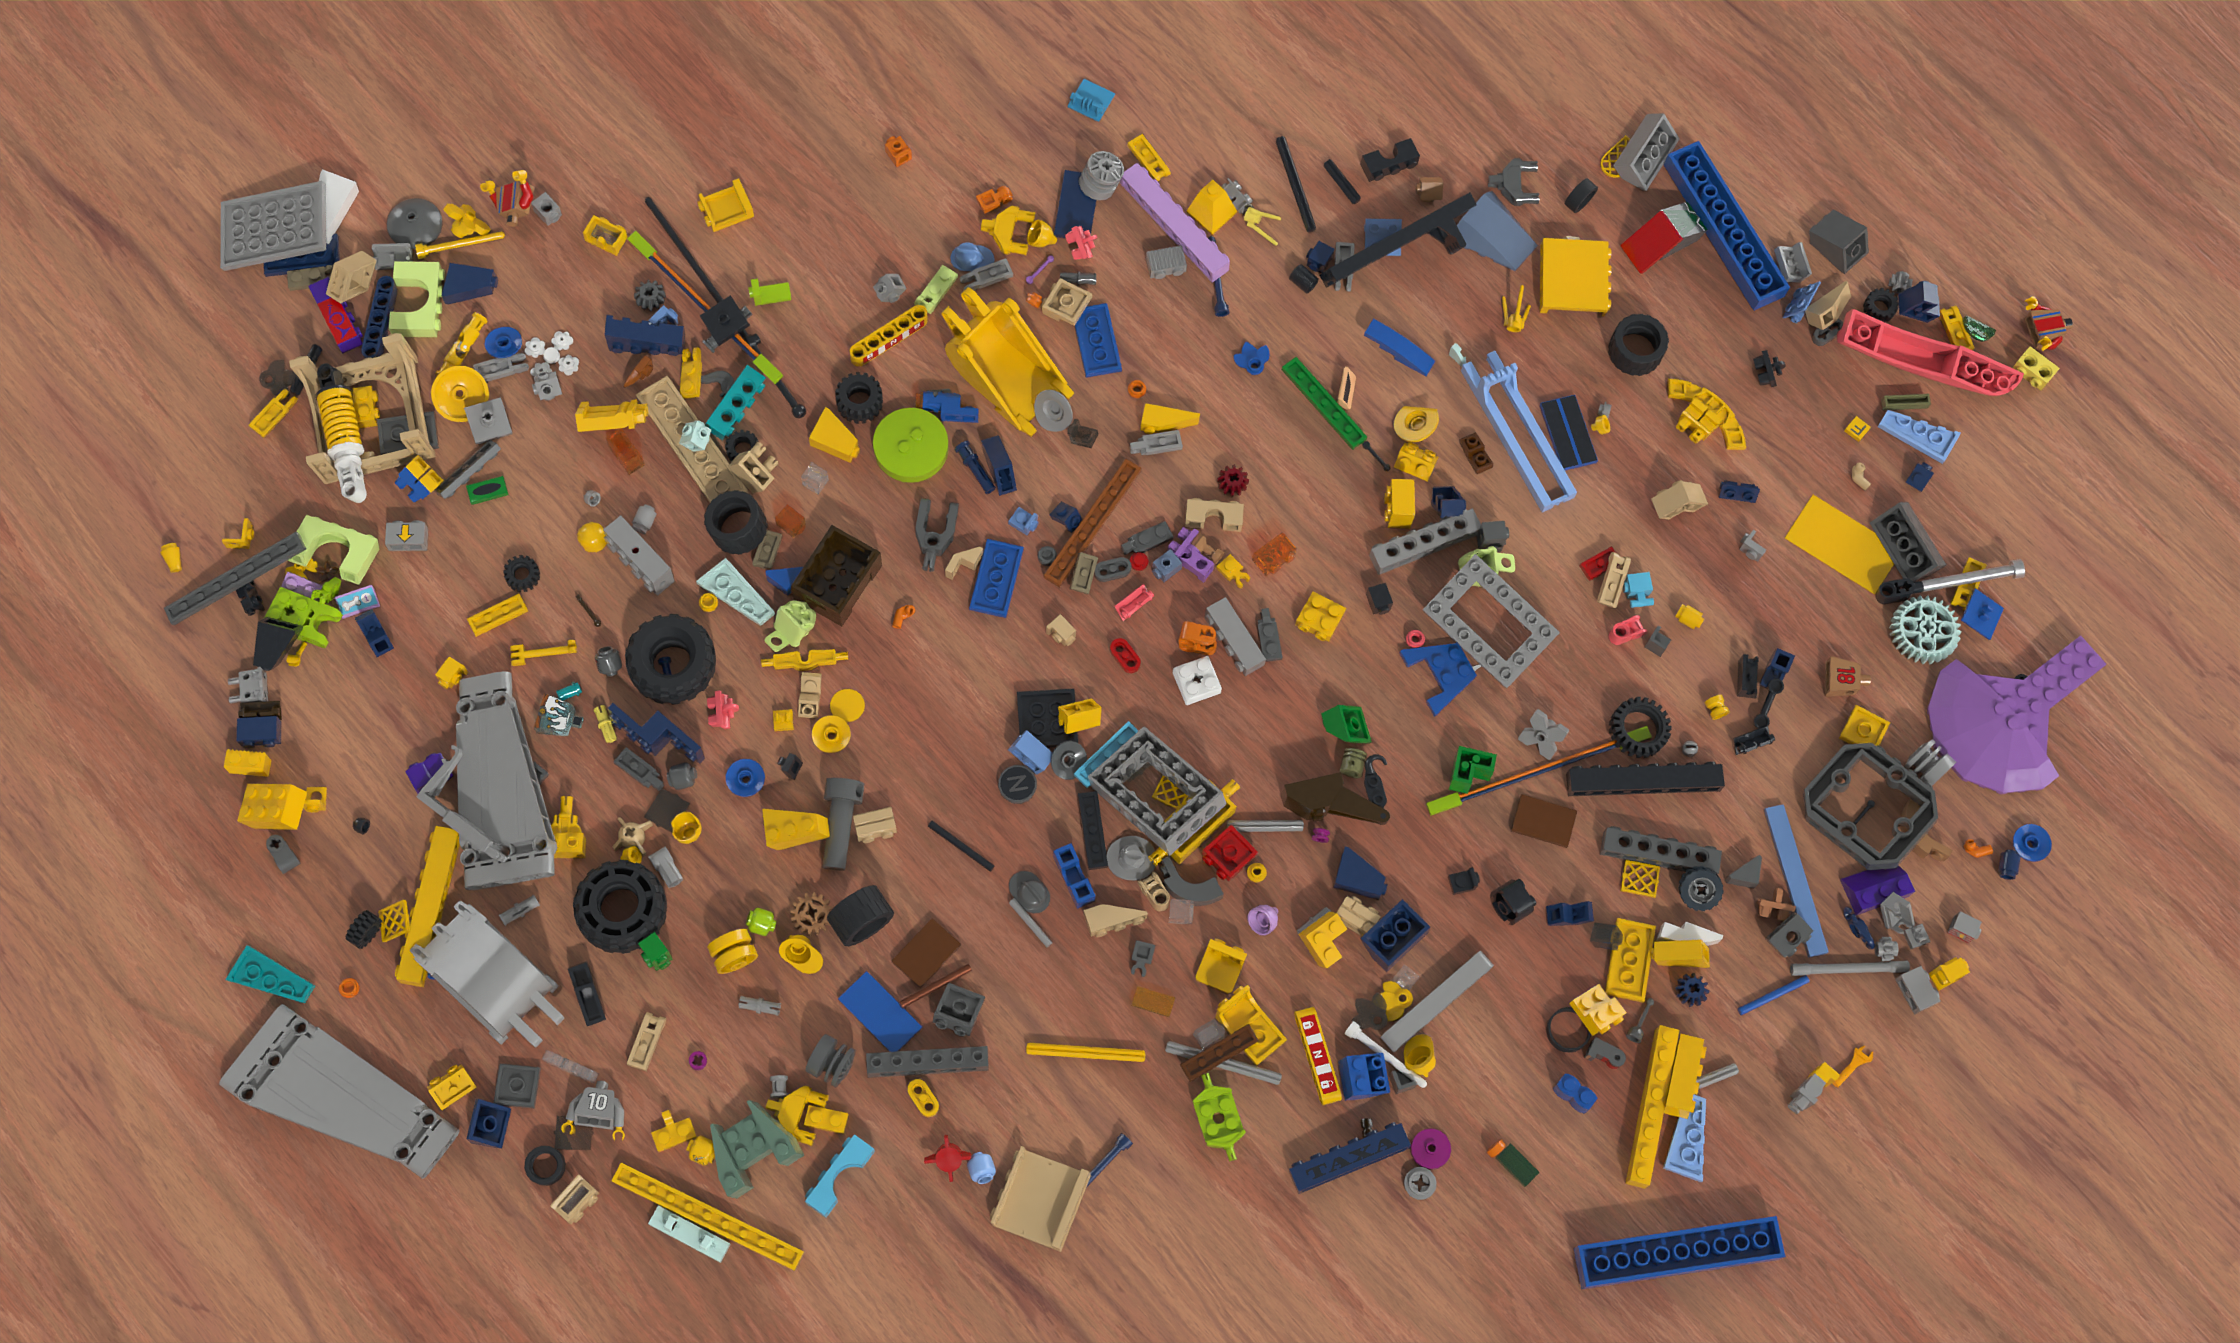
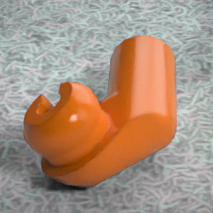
M905 605L897 609L892 627L901 629L903 620L915 613V607L913 605Z
M1972 839L1965 841L1964 850L1975 858L1993 854L1991 845L1978 847Z

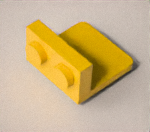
M1210 939L1195 979L1200 983L1230 994L1236 984L1247 954L1239 947L1233 946L1232 948L1225 945L1226 943L1220 939Z

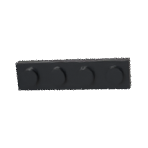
M1097 791L1078 793L1088 870L1108 868Z

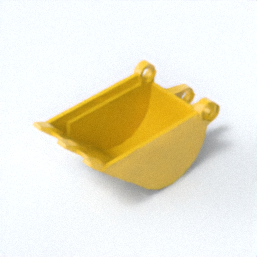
M967 287L961 293V297L973 318L966 323L949 308L950 306L941 313L954 335L945 346L947 357L959 374L996 406L994 409L1019 431H1023L1032 437L1037 432L1030 423L1036 416L1034 404L1037 395L1044 390H1055L1069 400L1074 395V392L1067 385V381L1018 313L1020 308L1014 300L1007 298L1003 303L991 301L986 305L973 289Z

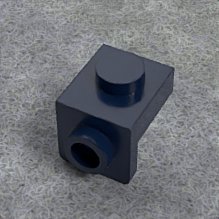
M1925 462L1922 464L1917 463L1906 483L1922 492L1934 474L1931 471L1933 467Z
M1062 501L1049 514L1052 520L1065 525L1070 533H1073L1083 520L1076 508Z

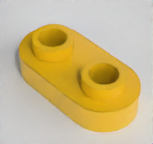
M920 1079L911 1081L908 1085V1094L919 1112L925 1117L935 1116L939 1110V1103L927 1084ZM919 1087L922 1091L920 1094H916L914 1089ZM931 1104L933 1108L928 1111L925 1109V1106Z

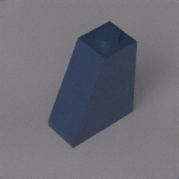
M450 263L442 292L443 301L449 305L491 295L494 288L498 286V277H496L494 269Z
M997 435L981 440L983 453L999 496L1017 491L1012 462L1000 436Z
M1344 847L1333 888L1379 900L1381 895H1385L1388 884L1384 883L1386 877L1349 847Z

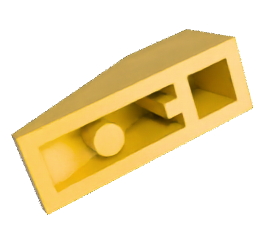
M1145 403L1140 431H1144L1146 434H1156L1198 425L1200 413Z

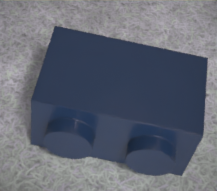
M277 716L237 718L236 741L243 748L248 749L255 748L257 745L274 747L275 744H281V721Z

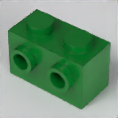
M655 932L638 943L643 952L640 955L649 968L654 967L656 971L659 969L664 970L671 964L670 961L673 959Z

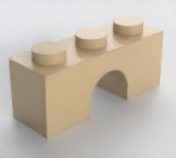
M1200 498L1187 499L1185 527L1204 529L1205 519L1209 516H1217L1222 520V530L1241 532L1244 504L1236 501L1226 503L1219 500L1203 501Z

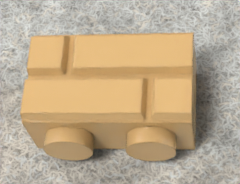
M891 807L853 815L859 842L870 843L874 841V838L881 836L883 839L893 837L894 833H897Z
M1347 896L1337 914L1346 927L1360 936H1364L1379 921L1381 916L1378 915L1379 912L1376 909L1363 906L1358 898Z

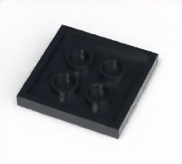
M1075 689L1017 692L1019 735H1022L1027 730L1047 748L1057 747L1066 741L1078 743V731L1066 734L1064 732V725H1059L1058 710L1059 706L1075 703Z

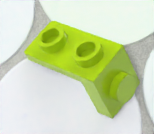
M758 278L751 279L752 286L748 287L750 298L754 297L755 306L791 300L788 282L759 287Z

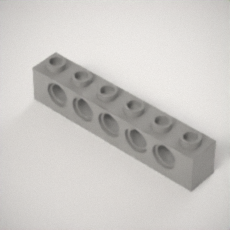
M1473 508L1463 510V515L1443 517L1440 519V522L1435 524L1428 523L1420 530L1416 531V529L1407 532L1405 536L1393 537L1385 544L1378 543L1372 547L1369 557L1378 575L1477 536L1481 523ZM1455 524L1461 525L1463 529L1456 528ZM1438 531H1443L1446 535L1441 536L1438 534ZM1421 538H1427L1429 542L1425 543ZM1408 544L1412 549H1406L1404 545ZM1392 551L1395 553V556H1389L1387 552Z

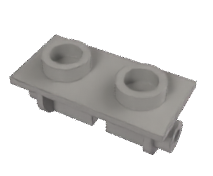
M1227 178L1230 183L1228 185L1225 183L1221 187L1227 192L1231 200L1235 197L1237 198L1232 203L1238 212L1244 215L1249 206L1254 208L1251 204L1253 200L1247 193L1242 194L1240 191L1242 187L1236 180L1232 182Z

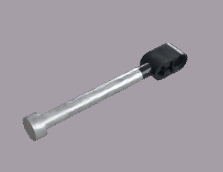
M2017 559L2011 560L2009 565L1918 582H1913L1907 578L1888 581L1880 585L1876 593V600L1881 604H1891L1906 601L1915 593L2011 576L2013 579L2023 578L2025 576V567L2023 561ZM1882 591H1887L1890 595H1884Z

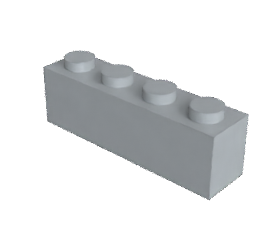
M1225 597L1206 608L1205 620L1216 630L1217 639L1219 641L1222 640L1225 644L1224 648L1228 656L1234 658L1237 670L1247 676L1263 667L1266 658L1227 598Z

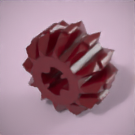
M1234 464L1232 469L1226 466L1225 471L1221 470L1219 472L1220 476L1217 478V482L1220 484L1218 488L1224 489V495L1230 492L1231 497L1234 496V493L1240 496L1241 491L1247 490L1246 485L1249 484V479H1247L1248 473L1242 472V467L1236 469Z

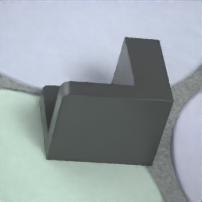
M1657 626L1646 643L1645 648L1661 657L1671 639L1659 633L1661 627Z
M1392 1071L1389 1075L1395 1094L1414 1089L1417 1086L1416 1081H1412L1400 1071Z

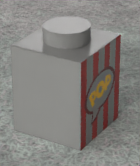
M1960 911L1954 915L1947 933L1970 943L1972 940L1978 939L1982 930L1979 928L1982 922Z

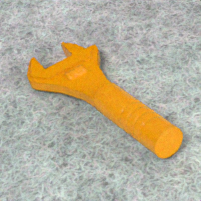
M1865 1045L1859 1049L1855 1048L1851 1063L1832 1084L1839 1088L1858 1066L1873 1060V1052L1867 1056L1862 1052Z

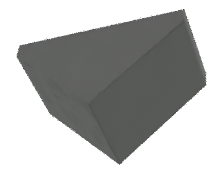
M1758 855L1730 874L1725 879V882L1754 889L1759 884L1762 857Z

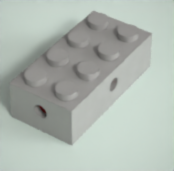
M621 515L603 529L604 539L608 543L606 545L612 553L617 552L622 564L630 566L632 574L638 580L640 578L643 580L644 587L650 593L654 592L658 596L675 582L671 568Z

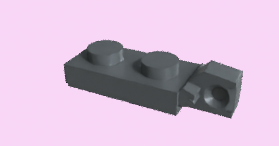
M1166 521L1132 535L1128 538V542L1121 545V550L1124 555L1133 551L1134 553H1144L1173 540L1174 536Z
M1269 608L1261 609V620H1258L1257 625L1261 652L1266 658V662L1282 660L1275 618H1270Z
M627 747L613 761L616 766L647 788L652 786L659 792L664 787L663 782L658 779L659 774L656 769Z

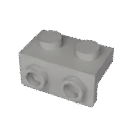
M1798 242L1793 247L1778 246L1774 249L1781 273L1787 282H1802L1812 274L1802 242Z

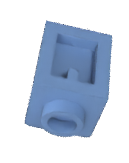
M664 305L648 320L655 326L658 323L667 324L668 320L674 325L679 324L677 313L671 308H666Z
M1018 507L1008 521V524L1028 535L1030 531L1033 532L1039 524L1038 515L1036 513L1031 515Z

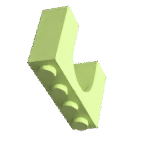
M394 261L393 279L396 286L423 288L429 292V298L427 303L417 311L390 312V333H401L403 337H437L438 331L441 330L439 314H442V303H440V297H442L443 286L441 285L442 280H445V270L441 268L439 262Z
M306 515L297 530L306 550L288 561L306 567L318 547L330 542L341 543L349 548V552L339 568L341 579L360 585L379 551L378 539L369 534L359 533L351 528L341 527L336 523L323 521L319 517Z

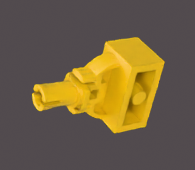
M561 796L559 823L558 816L554 815V821L551 824L557 843V851L554 854V858H585L586 837L577 824L578 816L573 815L572 818L573 797L567 796L566 799L565 796Z

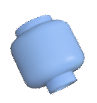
M982 1152L974 1153L967 1162V1169L974 1182L985 1184L993 1179L996 1168L989 1154H983Z

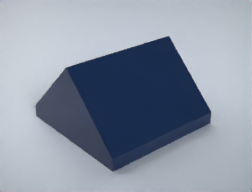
M476 1099L466 1139L471 1144L502 1149L511 1108Z

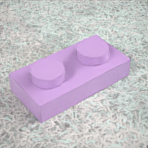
M287 572L281 587L311 598L312 591L321 590L322 585Z

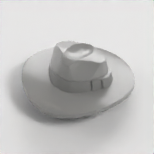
M1044 390L1037 395L1034 410L1038 423L1044 429L1053 432L1068 428L1073 419L1072 409L1068 400L1055 390Z
M1138 836L1122 837L1112 843L1107 851L1108 867L1114 875L1121 879L1130 881L1144 879L1155 868L1153 861L1150 862L1148 856L1155 850L1144 838Z

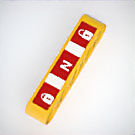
M916 305L852 345L850 348L851 363L857 367L863 366L923 328L928 322L927 309L922 305ZM923 315L922 318H916L915 316ZM903 324L908 325V327L902 328L900 326ZM887 334L893 335L892 337H885ZM871 344H877L876 347H870ZM857 353L862 354V356L856 357L854 355Z
M1310 1007L1295 1011L1296 1024L1321 1105L1341 1101V1091L1315 1008Z

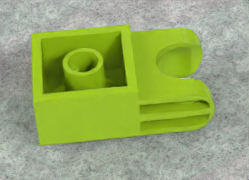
M283 587L279 588L265 617L302 625L303 630L297 639L321 648H326L329 642L323 634L318 632V626L324 621L339 622L343 616L334 607L326 604L320 605L319 601L311 600L309 597Z

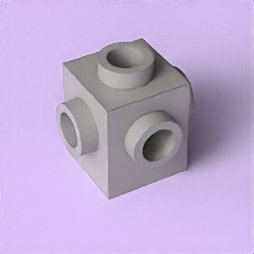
M886 273L873 286L881 302L890 303L897 301L900 298L899 296L907 289L899 274Z
M556 371L550 373L542 372L534 377L535 383L532 384L534 394L539 395L540 400H552L555 396L562 394Z

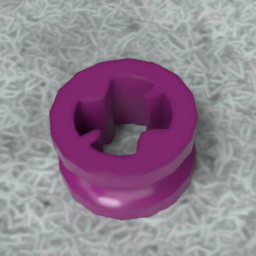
M1322 828L1313 829L1314 835H1312V840L1320 843L1329 842V838H1327L1330 835L1329 830Z
M700 1051L693 1052L689 1057L690 1067L694 1070L704 1069L707 1064L706 1055ZM695 1056H698V1058L700 1056L703 1057L702 1065L698 1066L696 1064L695 1066L693 1064Z

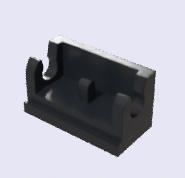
M1743 654L1738 660L1737 697L1756 699L1759 657L1756 656L1754 659H1749L1748 654Z

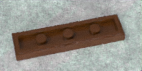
M1247 1024L1181 1063L1180 1067L1189 1082L1256 1044L1259 1040L1250 1025Z

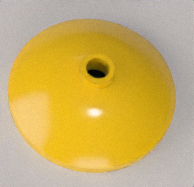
M452 366L440 372L435 378L431 388V398L434 407L444 418L454 422H467L468 419L464 408L488 401L489 390L485 379L476 370L467 366ZM457 390L463 391L461 397L456 396Z

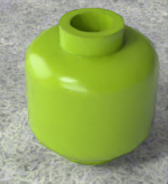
M755 908L753 911L750 910L745 925L748 926L750 932L766 936L769 931H774L776 920H773L774 915L772 912Z

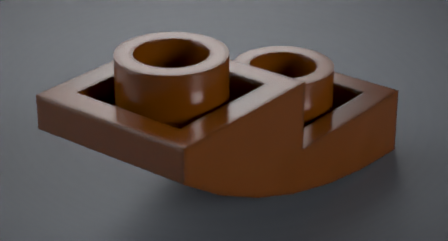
M1476 432L1459 439L1461 447L1476 474L1493 468L1494 463L1484 450L1485 445Z

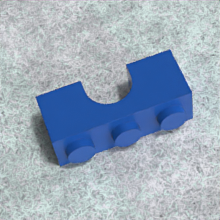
M1072 843L1054 850L1053 858L1076 908L1078 909L1095 902L1096 895L1088 878H1085L1081 870L1079 858Z

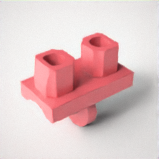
M1082 226L1071 228L1072 231L1067 233L1065 237L1068 244L1077 242L1079 247L1071 251L1074 260L1093 257L1090 249L1095 248L1093 241L1098 239L1097 235L1091 236L1089 230L1083 231Z
M720 690L715 691V696L707 698L708 708L711 710L716 709V714L708 716V724L712 727L730 729V718H734V712L739 711V706L733 704V699H728V695L722 694Z

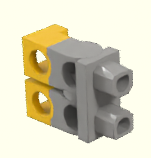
M1823 1062L1790 1095L1793 1100L1787 1107L1795 1114L1811 1107L1817 1102V1097L1821 1095L1823 1086L1827 1087L1835 1082L1840 1074L1826 1062Z

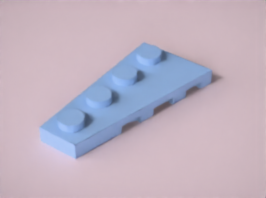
M1887 410L1878 425L1880 429L1942 464L1961 434L1958 431L1946 430L1942 426L1929 425L1926 421L1913 420L1910 416Z
M1693 1094L1692 1100L1696 1101L1694 1113L1690 1112L1688 1119L1678 1117L1663 1169L1698 1182H1703L1706 1099Z

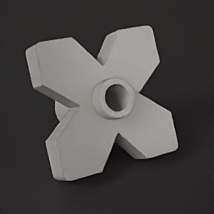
M1537 709L1530 719L1533 728H1524L1518 740L1525 745L1538 743L1540 754L1550 760L1557 751L1555 742H1562L1569 729L1562 724H1556L1553 720L1548 719L1545 713Z

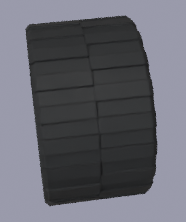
M1632 314L1623 318L1615 328L1608 345L1610 360L1623 373L1632 376L1649 374L1657 368L1667 351L1669 343L1667 330H1665L1664 325L1659 320L1650 315ZM1630 334H1638L1647 338L1654 348V353L1640 356L1630 352L1623 343V337Z
M727 491L718 495L707 506L706 513L704 514V525L715 544L722 551L729 554L739 555L750 552L758 547L767 533L768 524L766 516L756 500L744 491ZM737 512L751 513L747 525L740 531L735 533L721 532L723 523L732 514Z
M870 885L857 890L840 901L827 915V921L843 945L849 947L877 933L890 922L894 916V911L878 887Z

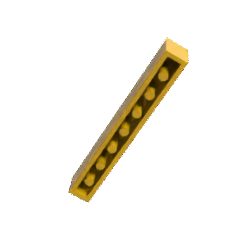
M436 826L435 831H432L430 835V850L426 851L425 869H422L420 873L421 885L420 888L416 889V904L410 912V932L405 933V938L407 939L405 946H402L400 950L401 962L395 969V977L402 984L424 987L427 971L414 960L415 957L410 952V949L415 944L425 948L437 936L431 928L438 922H441L460 847L459 833L454 829Z
M1659 1025L1654 1032L1625 1182L1628 1185L1645 1189L1651 1183L1678 1041V1029Z

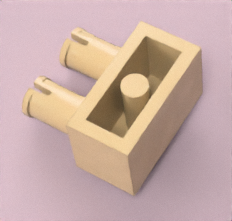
M757 442L750 451L739 453L728 465L730 470L752 494L765 490L774 479L770 472L778 465V461L773 456H769L763 464L758 461V458L766 451V448L762 447L763 444Z

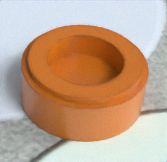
M1499 1139L1486 1153L1493 1158L1505 1148L1506 1144L1502 1139Z

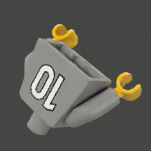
M598 1081L595 1088H585L583 1093L570 1102L566 1115L567 1122L561 1127L563 1133L568 1125L571 1126L570 1135L575 1132L574 1125L611 1130L616 1127L612 1135L615 1141V1134L621 1132L623 1134V1141L625 1133L622 1131L624 1126V1109L620 1100L614 1098V1091L608 1090L607 1082Z

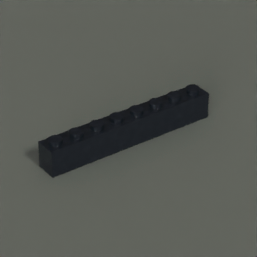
M1696 762L1686 763L1685 765L1669 763L1666 766H1659V764L1653 763L1641 767L1639 764H1632L1628 767L1611 765L1609 768H1602L1600 765L1591 766L1590 768L1574 766L1566 773L1568 796L1720 792L1725 787L1723 765L1716 764V762H1706L1703 765H1697Z

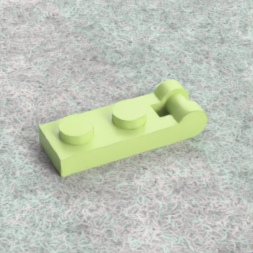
M942 265L922 294L917 297L914 305L924 306L927 309V313L931 314L956 281L958 274Z

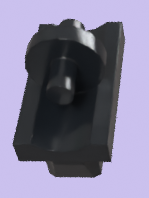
M1762 351L1761 356L1753 359L1756 370L1765 367L1767 369V372L1757 374L1760 386L1771 384V387H1775L1777 384L1773 371H1776L1777 376L1782 375V369L1786 367L1784 361H1779L1778 357H1774V363L1771 364L1768 351Z

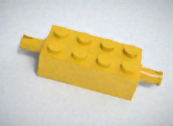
M1233 779L1221 789L1227 804L1170 855L1178 864H1181L1235 813L1237 806L1229 797L1239 790L1240 786L1238 783L1234 784L1235 781ZM1185 801L1174 812L1177 813L1183 806L1187 804V802ZM1172 814L1164 821L1165 823L1172 817ZM1159 847L1148 856L1150 862L1153 861V865L1157 866L1168 854Z

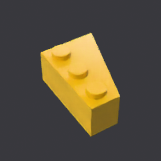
M762 809L767 847L782 850L830 837L828 818L816 813Z

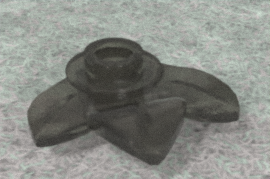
M276 360L269 365L268 370L260 374L259 382L264 388L270 389L275 396H278L284 389L289 391L288 386L292 385L297 375L293 371L285 369L284 360ZM272 377V382L267 383L266 379Z
M1376 993L1372 1001L1363 998L1356 999L1355 1006L1359 1015L1355 1016L1352 1022L1354 1021L1360 1025L1361 1029L1371 1027L1374 1030H1382L1386 1027L1388 1022L1385 1014L1387 1003L1381 994ZM1375 1017L1381 1018L1380 1024H1375Z

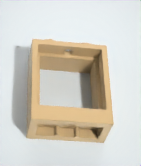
M360 251L335 262L326 295L339 303H343L368 291L377 260Z

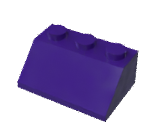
M1900 866L1891 869L1865 870L1840 879L1855 915L1879 908L1893 892L1902 898H1907L1915 892L1908 874Z

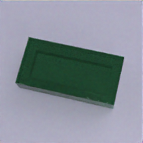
M1511 1143L1495 1158L1524 1187L1540 1173Z

